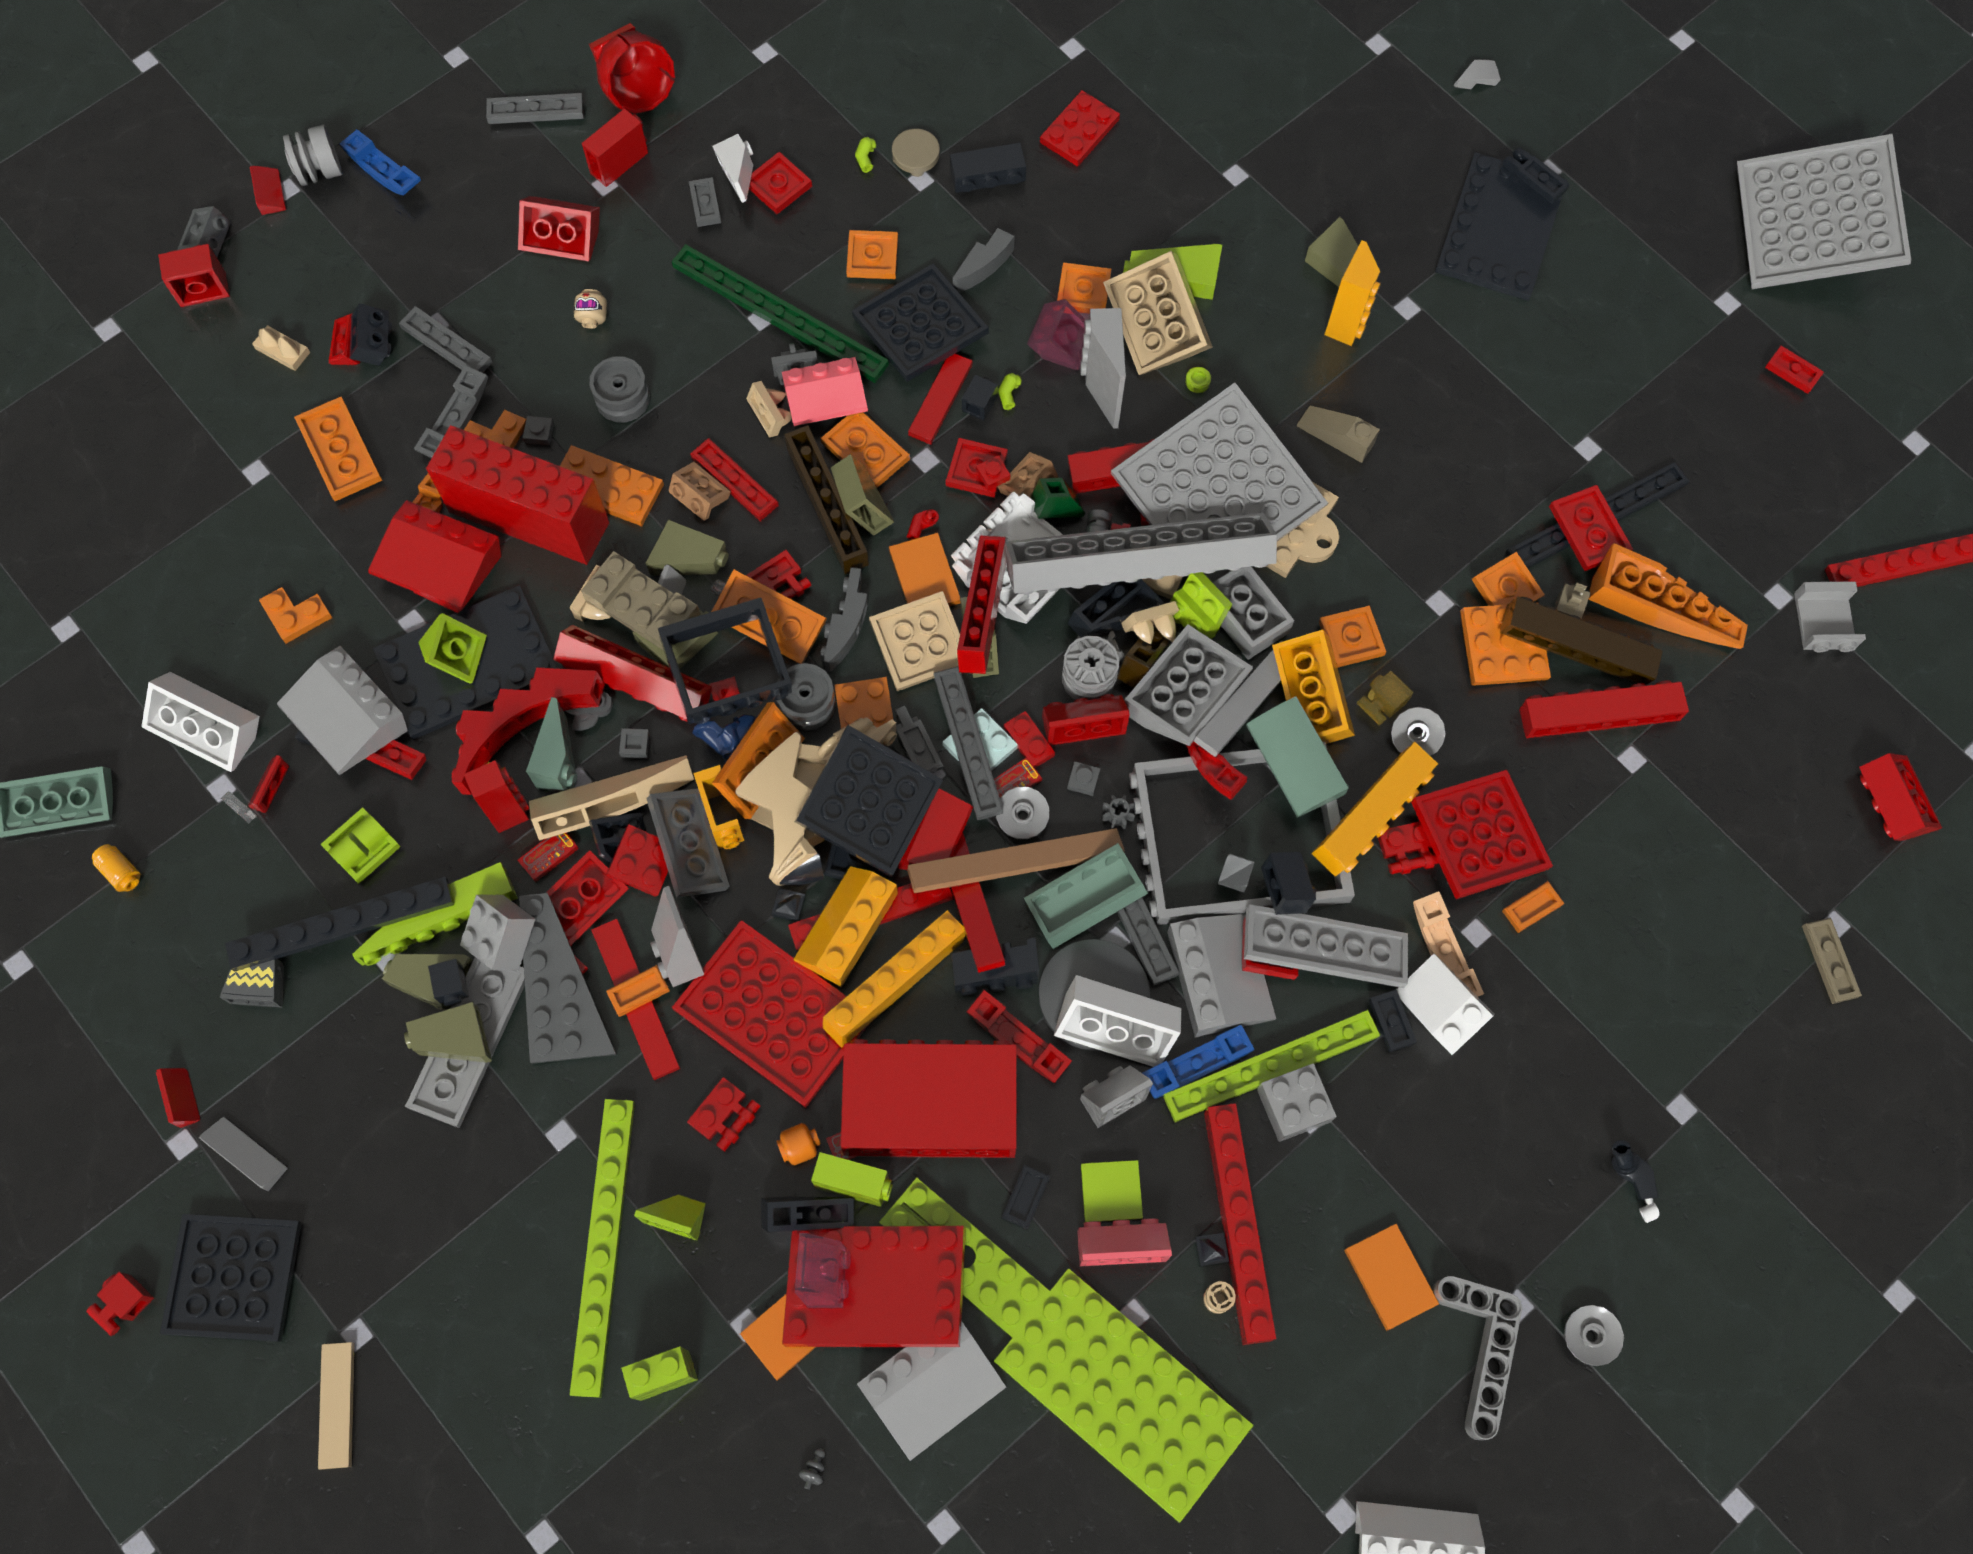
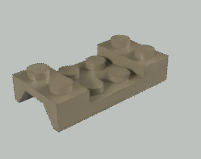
M614 551L581 590L585 600L662 650L663 647L659 638L658 628L700 615L697 604L678 592L672 593L638 571L633 563Z

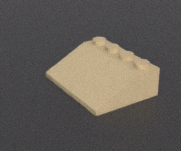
M1170 251L1103 282L1112 307L1121 308L1123 335L1139 375L1184 360L1213 347L1176 253Z

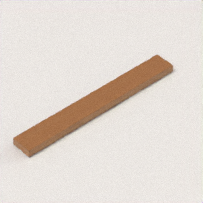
M1116 828L908 865L907 871L914 893L1085 863L1119 843L1123 852L1125 850Z

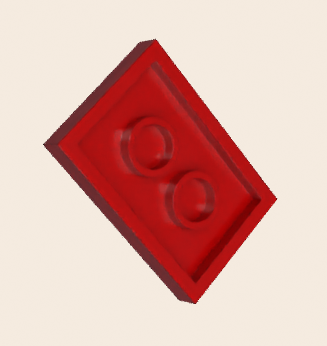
M1082 90L1040 136V143L1078 167L1119 121L1120 113Z
M1598 485L1555 500L1549 505L1584 571L1599 566L1613 543L1631 551L1633 550Z

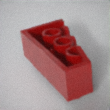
M494 760L464 774L475 801L498 833L529 820L525 812L530 809L518 786H516L513 778L510 777L506 767L502 768Z

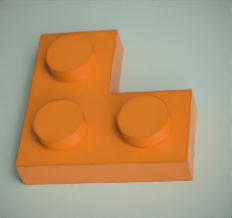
M504 410L493 429L470 420L464 430L514 448L524 432L526 419Z
M283 587L259 599L285 644L332 618L318 594L294 606Z

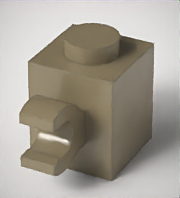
M1580 583L1575 585L1565 584L1558 594L1554 608L1558 612L1566 615H1575L1582 619L1590 596V592L1585 591L1587 586Z

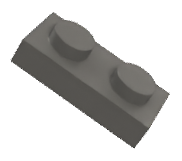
M713 177L689 181L697 227L721 223Z

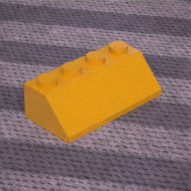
M1361 240L1341 280L1325 331L1326 336L1349 346H1352L1355 338L1360 339L1366 328L1365 324L1371 313L1370 310L1376 299L1375 296L1381 284L1377 282L1380 270L1367 242Z
M1319 630L1272 645L1286 701L1293 697L1298 698L1321 741L1331 743L1355 736L1331 641L1325 631Z
M850 866L793 960L842 987L898 894L897 885L873 871Z

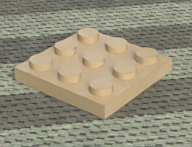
M943 591L869 617L896 691L933 679V673L958 666L957 647L960 633Z

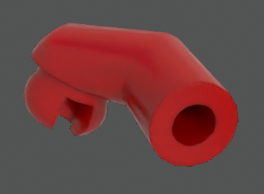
M930 509L915 514L912 518L907 538L909 540L920 538L923 529L935 525L939 520L938 512Z

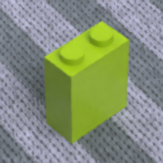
M821 1152L819 1153L811 1180L815 1189L843 1197H853L854 1200L882 1207L883 1200L889 1201L893 1184H891L892 1180H889L886 1170Z
M682 1347L671 1349L621 1368L629 1397L640 1401L698 1380L690 1352Z

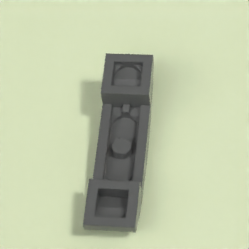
M464 366L453 384L455 392L433 428H426L414 447L415 451L432 458L450 425L462 430L465 429L484 392L488 380L486 374L469 366Z

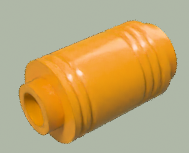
M105 844L92 854L93 865L118 892L131 891L139 884L140 872L116 846Z

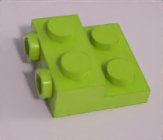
M1203 572L1190 573L1183 588L1176 591L1170 601H1175L1179 608V611L1173 615L1175 623L1181 624L1184 628L1189 624L1210 639L1215 637L1232 606V603Z

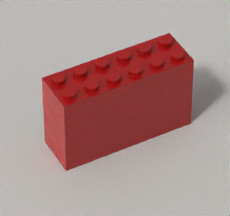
M452 425L448 428L426 467L449 513L585 565L589 563L609 524L594 479Z
M854 1039L851 1040V1044H844L841 1149L843 1155L858 1157L1015 1158L1016 1045H1010V1041L1006 1040L994 1041L993 1045H982V1041L968 1040L965 1041V1044H953L951 1040H938L936 1044H925L923 1040H909L908 1044H896L895 1040L890 1039L880 1040L879 1044H868L867 1040Z

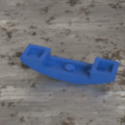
M355 130L339 144L365 172L380 184L399 195H405L421 181L420 177L406 166L400 167L379 151L373 141L359 130Z
M1239 1025L1216 1036L1214 1040L1169 1062L1165 1061L1142 1074L1152 1081L1153 1085L1150 1092L1153 1098L1157 1099L1168 1092L1220 1070L1255 1049L1242 1025Z

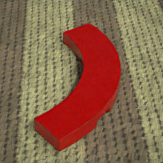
M1194 741L1190 746L1187 745L1192 761L1201 775L1216 790L1232 800L1247 782V776L1234 768L1220 753L1214 757Z

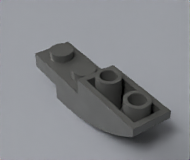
M851 568L849 577L845 576L843 592H846V598L840 601L839 614L832 613L831 623L826 622L824 637L828 638L827 646H822L820 662H824L826 672H832L849 653L859 636L866 618L869 605L868 595L860 593L862 573L861 569Z

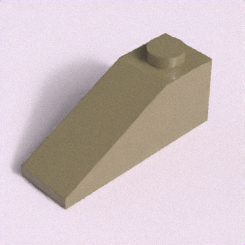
M1309 406L1297 424V427L1361 463L1373 447L1380 429L1359 417L1314 406Z

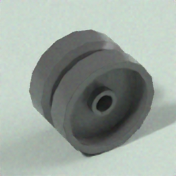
M611 357L601 361L593 369L590 375L589 386L598 411L606 419L613 422H629L637 419L646 411L650 403V392L643 370L634 360L626 357Z
M802 663L788 668L787 671L792 683V693H789L787 697L781 700H776L778 708L797 730L810 731L822 727L833 716L836 706L831 678L825 670L813 664Z

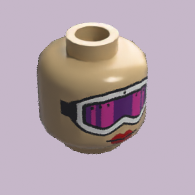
M582 290V293L575 297L574 318L582 323L583 327L590 329L596 328L597 325L605 322L607 314L606 298L597 290Z

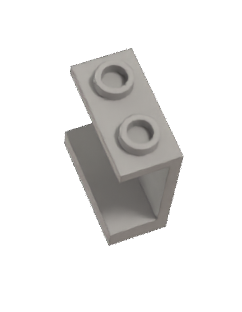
M1804 582L1796 590L1794 596L1803 650L1825 652L1832 649H1840L1841 652H1850L1855 650L1866 639L1865 634H1855L1849 599L1857 592L1856 582Z

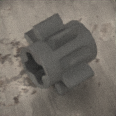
M1112 795L1111 803L1103 804L1102 809L1107 812L1103 815V821L1109 820L1111 829L1115 826H1121L1123 829H1126V821H1134L1135 815L1130 812L1134 809L1135 804H1128L1125 795L1117 799ZM1118 809L1122 810L1120 815L1115 814Z

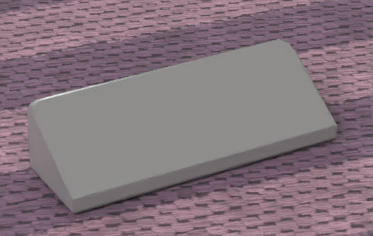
M222 1117L199 1137L204 1143L266 1191H269L288 1169V1167L225 1117Z

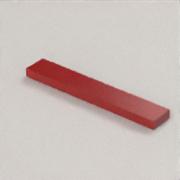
M963 833L952 857L970 854ZM974 882L952 886L951 889L978 973L1005 966L1002 950L980 883Z
M618 919L592 929L614 986L640 974ZM650 1001L627 1013L626 1015L652 1078L657 1080L679 1070L680 1066L653 1002Z

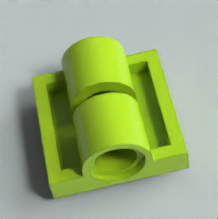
M363 807L321 843L324 849L358 884L401 847Z

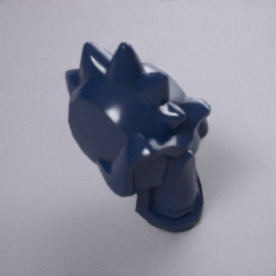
M745 714L739 718L734 717L733 723L726 725L723 729L715 721H707L703 724H697L692 734L702 739L716 753L723 756L726 763L757 717Z

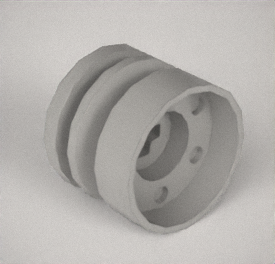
M324 124L308 128V141H305L299 131L295 132L297 144H295L290 134L283 135L287 161L301 186L308 185L306 173H309L313 183L318 182L316 170L319 169L326 179L343 174L333 142Z
M1085 636L1076 639L1069 645L1064 655L1062 684L1072 699L1087 698L1093 700L1099 699V697L1106 694H1112L1119 670V656L1116 648L1108 640L1098 636Z

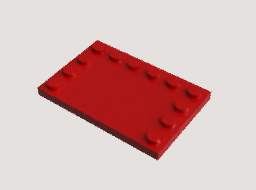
M741 920L703 967L704 975L692 981L672 1006V1009L806 1108L844 1058V1046L841 1048L823 1029V1017L847 996L810 969L795 962L792 956ZM868 1025L851 1040L858 1039Z
M844 1226L843 1228L792 1231L782 1344L785 1347H960L965 1227Z

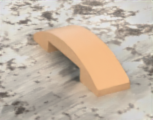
M1440 892L1414 901L1416 917L1430 955L1432 956L1435 953L1477 997L1483 995L1484 992L1473 968L1469 969L1447 918L1450 915Z

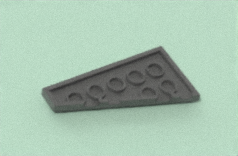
M549 894L519 896L520 908L535 918L523 955L530 1063L617 1055Z

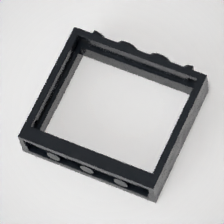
M762 598L658 628L659 638L688 724H703L709 721L711 717L718 715L729 716L734 714L737 709L744 707L755 708L760 706L763 701L770 699L781 700L787 697L789 693H792V683ZM758 619L780 682L692 708L671 645Z

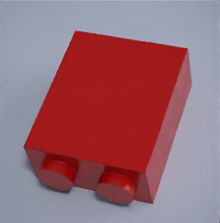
M625 108L582 142L590 174L605 187L609 186L648 154L647 139L642 128L643 123L636 114L632 115Z

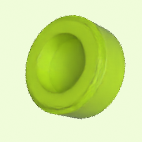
M1194 367L1186 375V386L1194 393L1205 392L1210 386L1211 375L1203 367Z

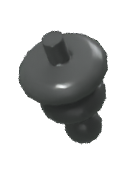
M822 1448L815 1450L814 1460L806 1462V1467L809 1470L804 1469L799 1472L800 1478L806 1481L804 1486L806 1489H810L811 1484L820 1485L823 1482L822 1476L817 1474L824 1471L821 1459L825 1457V1451Z

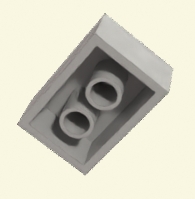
M1242 567L1240 570L1230 571L1213 582L1232 603L1221 627L1248 660L1290 633L1294 619L1252 567Z

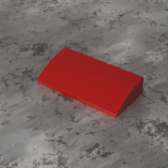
M590 850L546 892L549 894L570 946L629 889L624 883L606 876L608 867Z

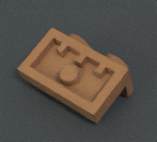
M1029 452L1011 471L1010 480L999 485L998 488L1000 493L1009 496L1012 492H1015L1018 496L1024 493L1031 499L1039 478L1059 477L1052 461Z
M695 462L674 472L669 487V493L703 521L709 518L712 508L729 499L731 492Z

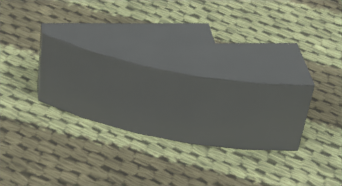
M997 228L986 246L976 242L954 275L953 287L960 293L972 288L993 274L1014 251L1015 236Z

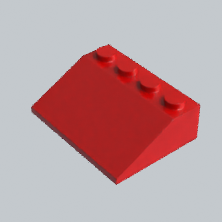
M406 500L393 516L368 572L462 611L501 558L499 537Z

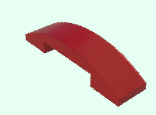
M984 990L967 1010V1013L997 1041L1006 1040L1010 1041V1045H1016V1056L1055 1083L1072 1060L1051 1043L1047 1044L1005 1010L1006 1007Z

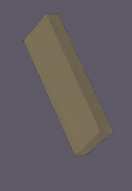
M1827 918L1804 924L1802 926L1831 1003H1839L1862 996L1832 919Z

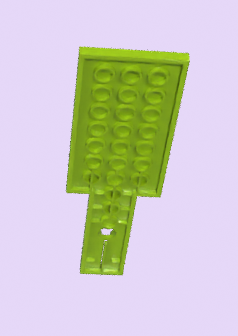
M918 1178L912 1182L879 1222L882 1226L931 1225L965 1227V1245L974 1250L976 1259L972 1266L964 1268L963 1296L1012 1338L994 1362L1177 1522L1180 1523L1253 1427L1252 1423L1069 1268L1051 1291H1049Z

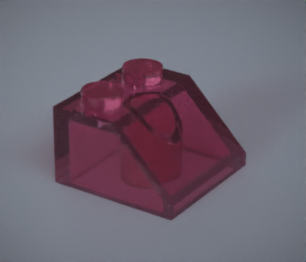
M1066 299L1044 304L1027 344L1042 359L1078 370L1082 360L1085 318Z
M799 1233L795 1294L808 1308H843V1300L848 1297L849 1292L848 1281L845 1280V1270L850 1268L851 1257L850 1251H847L841 1241L809 1233Z

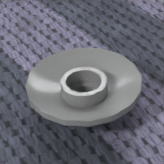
M1423 707L1409 708L1400 713L1393 722L1391 730L1392 741L1400 753L1413 742H1416L1431 756L1443 745L1445 738L1444 723L1439 715L1431 709ZM1421 727L1423 732L1420 735L1413 734V729Z
M1016 787L1008 790L1000 798L1003 814L996 815V819L1000 828L1007 835L1016 839H1029L1037 836L1045 829L1049 820V806L1046 798L1039 791L1030 787ZM1019 812H1027L1028 817L1020 819L1018 817Z
M1589 1305L1578 1308L1569 1316L1565 1324L1564 1336L1567 1347L1575 1358L1585 1364L1600 1366L1609 1364L1618 1357L1623 1348L1624 1334L1620 1322L1613 1313L1603 1307ZM1588 1331H1592L1595 1334L1593 1342L1587 1339Z

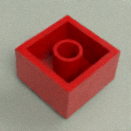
M209 244L196 245L191 248L173 250L158 255L162 280L180 307L230 297L226 272Z

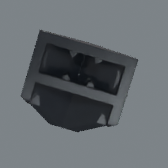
M641 812L589 821L598 854L609 863H611L628 824L646 832Z

